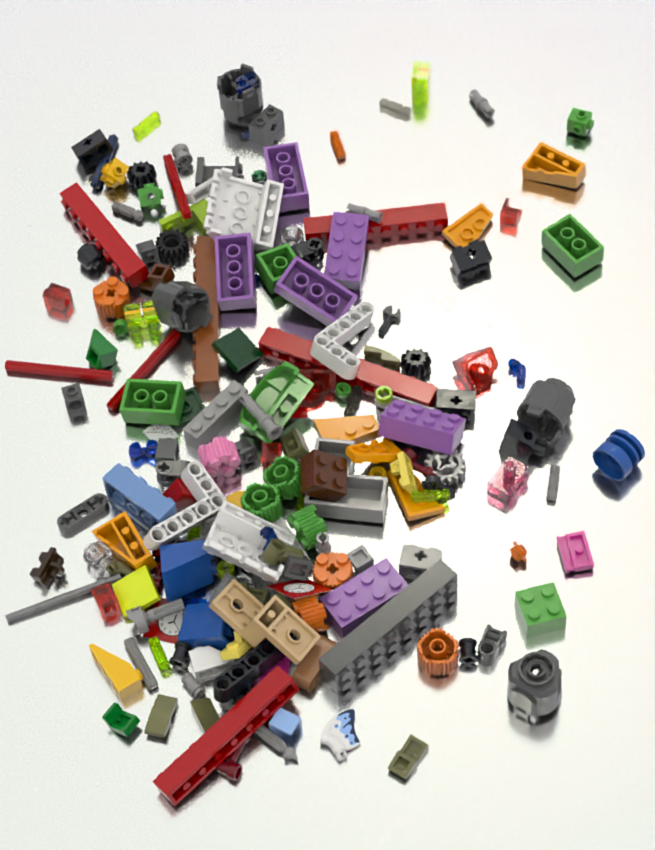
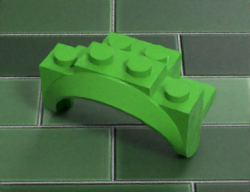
M283 361L281 365L266 374L250 393V396L266 414L272 415L274 422L277 425H281L282 428L285 427L314 386L313 382L299 373L300 369L286 361ZM243 405L238 427L270 446L273 440H270L267 437V433L258 427V421Z

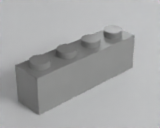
M233 380L183 428L185 442L198 450L200 445L204 444L205 446V444H208L242 410L243 404L239 402V398H242L241 395L243 393H248V389Z

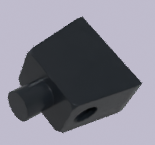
M511 418L498 452L528 460L531 452L542 456L546 445L536 441L539 434L538 431Z

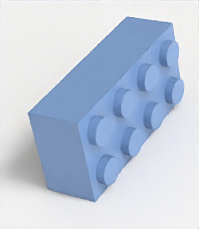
M118 462L102 477L107 499L123 511H126L128 515L149 530L177 514L176 503L173 499L163 496L158 488L148 485L143 477L136 476L128 466L124 467Z

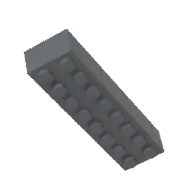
M442 559L438 560L319 658L321 679L336 694L342 690H347L356 678L364 676L368 668L372 665H377L385 654L394 651L403 639L407 640L415 629L423 627L433 614L437 615L444 605L456 599L458 595V574Z

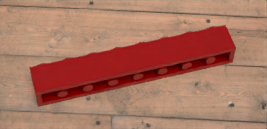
M77 182L59 193L62 198L60 203L64 209L70 210L68 212L72 219L78 220L77 224L81 230H86L85 233L89 240L95 241L94 245L100 251H103L102 254L107 262H112L111 266L115 272L121 273L120 277L124 283H129L134 288L147 279L149 271L146 265Z
M441 202L375 210L382 212L383 216L380 217L383 218L380 223L369 220L367 239L442 231L448 227L446 204ZM333 215L303 218L305 240L316 237L321 239L323 244H328Z
M279 666L269 672L263 680L254 686L226 714L222 715L211 728L207 729L198 740L192 743L185 752L152 781L159 792L171 804L176 806L299 691L294 679Z

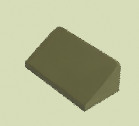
M295 427L280 439L288 458L301 459L310 452L303 434Z
M210 697L189 701L203 733L220 719Z

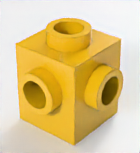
M115 157L103 166L101 170L103 174L100 180L113 189L118 185L122 186L127 179L125 175L129 166Z

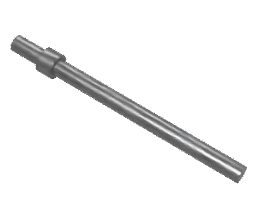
M118 573L107 578H98L96 582L6 614V620L11 622L98 589L101 591L108 588V585L122 579L121 575Z

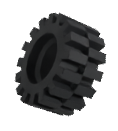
M170 229V232L164 230V234L161 232L156 238L157 241L155 243L158 248L160 259L163 258V261L168 259V262H172V260L178 262V258L182 260L183 256H187L189 245L186 234L184 235L183 231L179 232V229H176V231ZM171 243H177V244H179L178 246H176V247H174V248H168V247H166L167 245H169V244H171Z

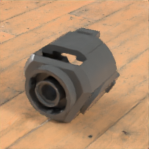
M242 63L240 69H233L221 76H217L220 107L226 120L245 124L251 122L258 113L263 111L262 83L260 77L254 72V67Z
M161 282L153 292L152 303L160 322L180 332L188 333L197 330L200 326L207 327L213 317L209 313L210 299L207 292L202 287L191 282Z
M551 377L546 380H536L517 409V421L538 431V437L551 439L549 443L553 444L562 435L561 432L574 412L573 406L576 402V397L573 389L565 381Z
M541 649L536 652H530L510 663L508 668L507 695L511 704L514 705V711L528 719L530 715L541 716L548 714L560 704V699H562V669L559 668V659L554 654ZM537 669L539 671L537 675L532 673L533 670Z

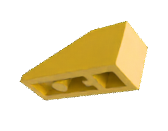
M94 644L88 645L92 657L121 701L143 689L141 683L143 676L138 669L134 670L127 661Z

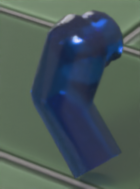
M515 358L509 359L508 366L517 375L516 383L524 384L526 380V366Z
M265 526L260 530V536L266 539L263 547L264 552L271 539H278L274 529L269 526Z

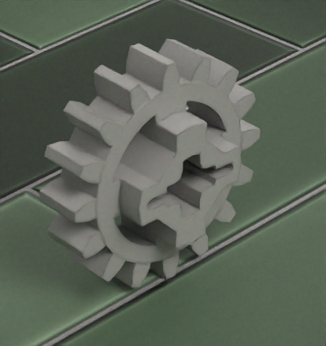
M457 449L454 450L452 455L432 450V455L427 454V460H424V466H434L436 471H433V473L441 478L442 484L447 483L448 486H451V482L457 484L458 478L463 479L464 473H466V459H463L462 453L457 455Z

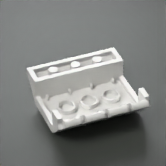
M225 167L214 169L212 178L214 183L211 184L209 194L211 199L208 200L206 210L208 215L205 216L203 226L206 229V234L214 240V236L250 232L254 242V251L272 249L284 184L267 179L264 185L231 176L232 169Z
M224 500L201 549L224 559L230 564L237 565L246 572L253 573L265 581L275 584L284 569V565L279 562L275 566L269 565L263 561L261 555L271 539H279L286 546L292 547L296 535Z

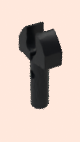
M393 305L383 309L382 316L385 319L377 331L378 334L384 335L392 321H400L401 311L399 307L391 315Z
M437 475L426 476L427 482L422 480L423 490L427 493L438 490L454 495L456 492L454 487L442 484L441 478Z

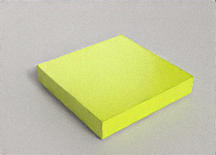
M146 565L112 584L121 611L126 619H128L126 610L141 606L142 610L161 600L149 567Z

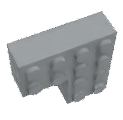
M316 437L315 450L347 459V495L335 503L305 495L304 507L311 504L315 505L317 510L314 512L319 517L384 523L389 491L388 478L352 474L354 462L345 454L347 446L355 445V441Z

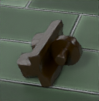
M50 547L48 552H41L39 556L41 565L39 568H32L30 576L33 580L39 582L43 588H49L56 575L64 574L65 569L61 566L64 558L57 553L56 548Z

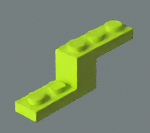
M203 199L189 206L192 214L190 219H183L181 211H178L158 220L160 232L164 234V230L170 232V229L176 231V229H181L195 222L204 236L207 235L206 229L203 228L205 216L208 215L206 213L207 200Z

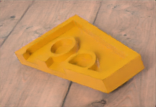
M481 202L442 230V235L454 247L468 246V243L480 238L494 214Z
M373 414L313 419L320 438L355 441L356 443L377 435L379 430V424Z
M383 438L382 442L372 440L369 445L359 443L347 446L345 454L356 464H362L363 462L378 464L379 462L392 463L398 459L397 453L402 451L390 439Z
M388 470L387 475L408 521L445 513L446 508L442 504L437 503L432 493H427L423 490L421 481L416 476L418 492L411 495L406 489H402L399 482L401 475L394 476L391 470Z

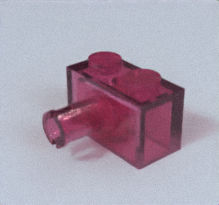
M508 456L487 482V494L507 505L511 499H515L519 488L527 484L530 477L528 475L529 467Z

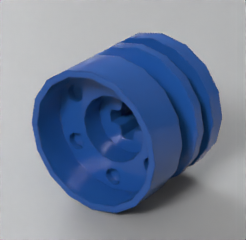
M620 428L615 429L605 439V442H602L592 452V458L597 468L604 475L612 480L622 481L645 458V450L641 442L633 434Z

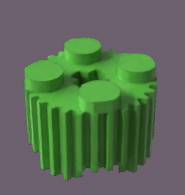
M280 455L279 458L276 457L274 459V463L270 464L271 466H268V470L266 468L263 471L262 476L265 484H275V487L277 486L281 501L303 495L301 494V466L294 458L291 459V457L288 458L286 455L283 457Z
M254 482V484L250 483V486H246V491H244L241 497L242 509L271 523L282 517V502L277 486L275 487V484L267 483L265 485L263 483L261 485L258 482Z
M313 504L292 513L287 518L290 528H294L296 531V539L304 550L316 547L317 534L321 532L322 537H324L323 532L328 531L323 518L315 514L314 511L317 509Z

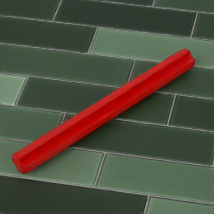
M164 155V164L182 217L185 220L187 218L190 219L192 217L191 210L172 155Z
M172 330L129 379H144L181 338L180 333ZM126 382L106 403L107 408L112 412L121 405Z
M6 360L5 362L6 371L110 382L114 376L111 370Z

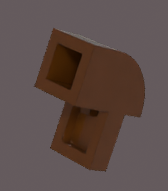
M154 264L147 279L137 286L139 290L154 291L161 282L174 281L175 274L170 265Z

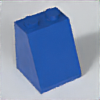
M205 540L160 545L161 573L167 602H172L214 582L213 574H217L216 562H212L211 559H215V557L201 549Z
M212 602L186 605L181 629L178 633V641L188 643L192 646V650L200 646H210L222 651L228 643L235 640L233 633L235 630L209 607Z

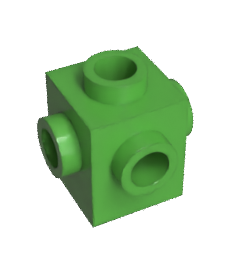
M573 107L567 118L566 131L586 136L588 131L592 130L594 126V120H592L593 112Z
M154 183L144 184V188L137 189L140 207L148 206V209L157 208L158 204H161V199H164L163 190L159 189L158 185L154 186ZM149 193L154 194L152 199L148 198Z

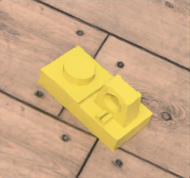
M403 451L397 453L398 459L390 463L391 473L394 476L401 475L399 482L402 489H406L411 495L418 492L411 459Z
M234 631L235 640L228 643L226 648L220 652L221 659H239L253 646Z

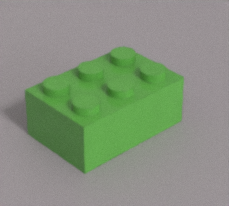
M571 213L542 230L541 245L574 278L604 260L605 247Z
M127 378L119 409L124 423L179 426L186 397L182 381Z

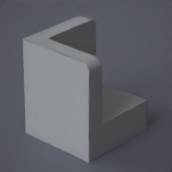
M363 544L346 554L349 560H351L356 576L374 565V558Z

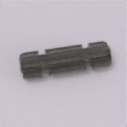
M384 97L379 101L381 108H387V110L397 114L402 113V116L408 117L411 113V108L408 106L403 107V104L392 100L389 101V99Z
M356 385L352 387V393L346 404L347 408H345L343 413L344 417L355 415L354 412L357 409L359 397L362 394V387Z

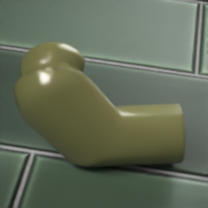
M124 561L110 562L106 566L107 572L111 575L120 573V575L124 574L127 576L134 572Z

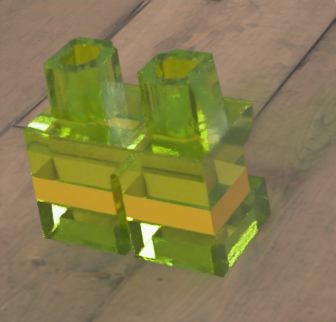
M413 62L411 98H413L414 104H424V99L428 100L430 93L431 63Z
M152 301L141 302L143 315L140 303L123 305L128 332L131 333L133 339L140 338L142 331H149V335L159 334L161 322Z

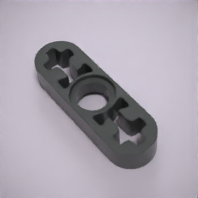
M102 493L94 494L59 516L57 519L59 531L69 534L105 512L109 507L106 495ZM81 510L88 511V514L86 516H78V513Z

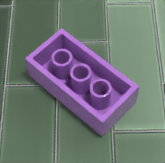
M298 142L263 147L268 179L284 184L279 213L310 208L309 192Z
M333 211L324 274L347 289L360 290L369 229V215Z
M251 233L214 236L217 302L220 310L227 311L257 307L254 242Z
M295 256L274 289L275 293L326 326L331 325L350 311L358 295L298 256Z
M393 400L380 415L378 436L452 455L463 440L466 418L460 417L457 414L443 413L438 409L424 408L418 404L412 405L405 403L403 400Z
M386 557L320 597L319 602L324 605L327 620L343 639L407 587L408 583Z

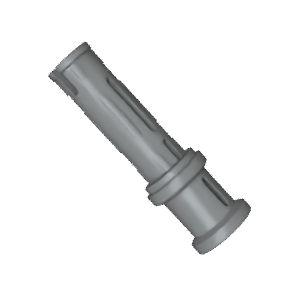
M243 393L241 395L242 398H239V402L258 421V427L267 433V437L270 440L277 439L283 432L281 425H277L274 422L273 416L266 414L249 393Z

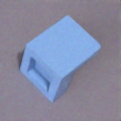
M280 708L269 722V730L277 736L280 731L291 736L296 728L300 730L302 727L301 717L283 708Z

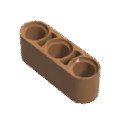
M320 635V639L305 655L292 675L296 685L307 692H311L321 678L319 658L337 644V642L323 635Z

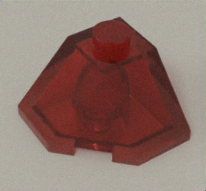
M492 346L467 353L451 361L458 379L467 390L476 391L477 396L491 388L494 371L497 370L499 365Z
M295 366L300 369V374L314 383V386L299 407H317L329 393L336 389V373L331 369L315 366Z

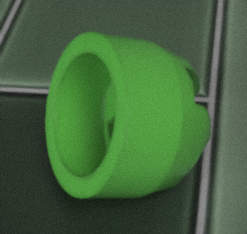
M124 319L116 320L113 324V332L117 335L127 333V322Z
M345 382L338 383L335 389L336 396L340 399L347 398L351 392V386Z

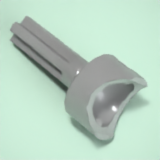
M180 598L147 612L142 610L141 606L126 610L127 618L135 623L133 631L134 635L138 636L150 631L149 622L185 610V606Z

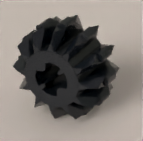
M141 160L140 163L134 162L133 166H129L127 171V179L130 185L136 189L139 187L144 188V184H155V179H157L155 167L153 164H149L148 161L144 163Z
M415 347L412 350L406 349L405 353L401 355L400 367L404 374L416 376L418 379L419 375L425 377L426 372H430L432 359L428 351L423 352L422 347L419 350H416Z

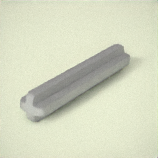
M129 637L125 639L124 646L136 668L142 674L149 690L157 688L158 682L134 638Z

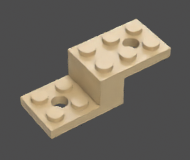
M235 579L209 605L218 616L254 648L266 637L295 665L305 657L321 637L276 595L264 606ZM233 602L240 606V610L233 606ZM290 633L297 637V641L290 637Z

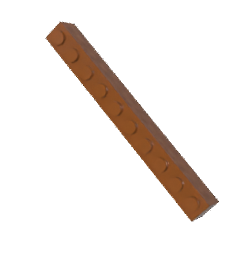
M196 236V244H193L194 255L196 254V258H193L194 269L196 268V272H193V282L207 292L210 299L209 313L213 317L207 327L200 326L197 330L193 331V340H196V344H193V355H196V359H193V370H196V374L192 375L193 386H197L198 393L220 392V354L211 346L214 341L220 338V308L217 302L215 241L209 236Z

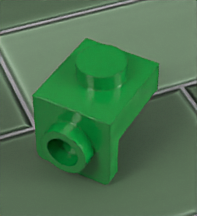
M115 702L102 716V719L112 731L126 737L129 736L140 722L136 715L123 711L120 705Z

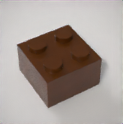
M315 449L301 458V494L334 503L347 495V459Z

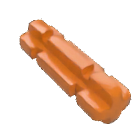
M337 130L331 131L329 134L336 157L339 160L345 159L346 152L343 149L344 146L339 137V132Z

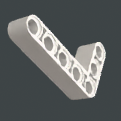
M366 301L361 302L318 333L312 343L311 356L346 380L354 379L360 365V360L342 347V345L370 325L375 311L374 305Z
M191 461L181 473L182 481L197 503L151 528L143 539V544L147 549L157 550L160 548V545L168 544L203 524L205 520L208 521L210 520L209 518L217 516L226 498L200 462Z

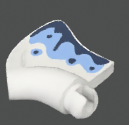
M353 708L335 715L328 721L322 731L320 743L327 745L338 761H343L347 758L346 751L361 745L355 730V710Z

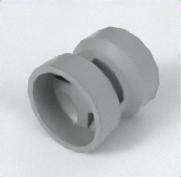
M179 143L172 148L171 152L178 167L184 168L192 163L193 158L186 144Z

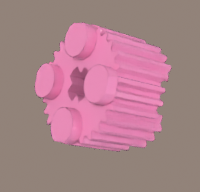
M225 436L215 437L212 443L209 442L205 446L202 444L197 450L200 463L211 478L223 475L231 477L235 475V470L241 463L236 444L233 441L227 440Z

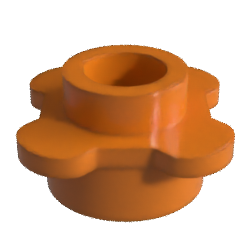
M516 541L512 542L514 546L509 549L512 557L517 562L521 560L527 562L526 554L528 552L522 544L518 545Z

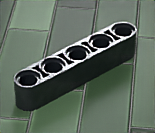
M266 638L214 679V699L219 703H227L286 656Z

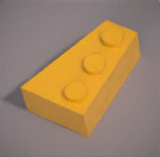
M543 142L538 144L521 167L522 179L576 189L586 177L585 163Z
M126 511L91 531L100 544L128 564L134 571L144 565L148 566L149 570L158 566L149 549L144 546L142 537Z

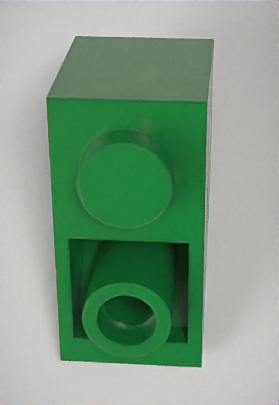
M93 329L86 360L97 370L114 365L118 349L97 329Z

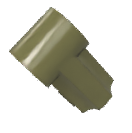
M273 538L265 548L261 558L267 564L275 566L278 562L285 564L288 555L303 558L304 552L302 549L286 546L281 540Z

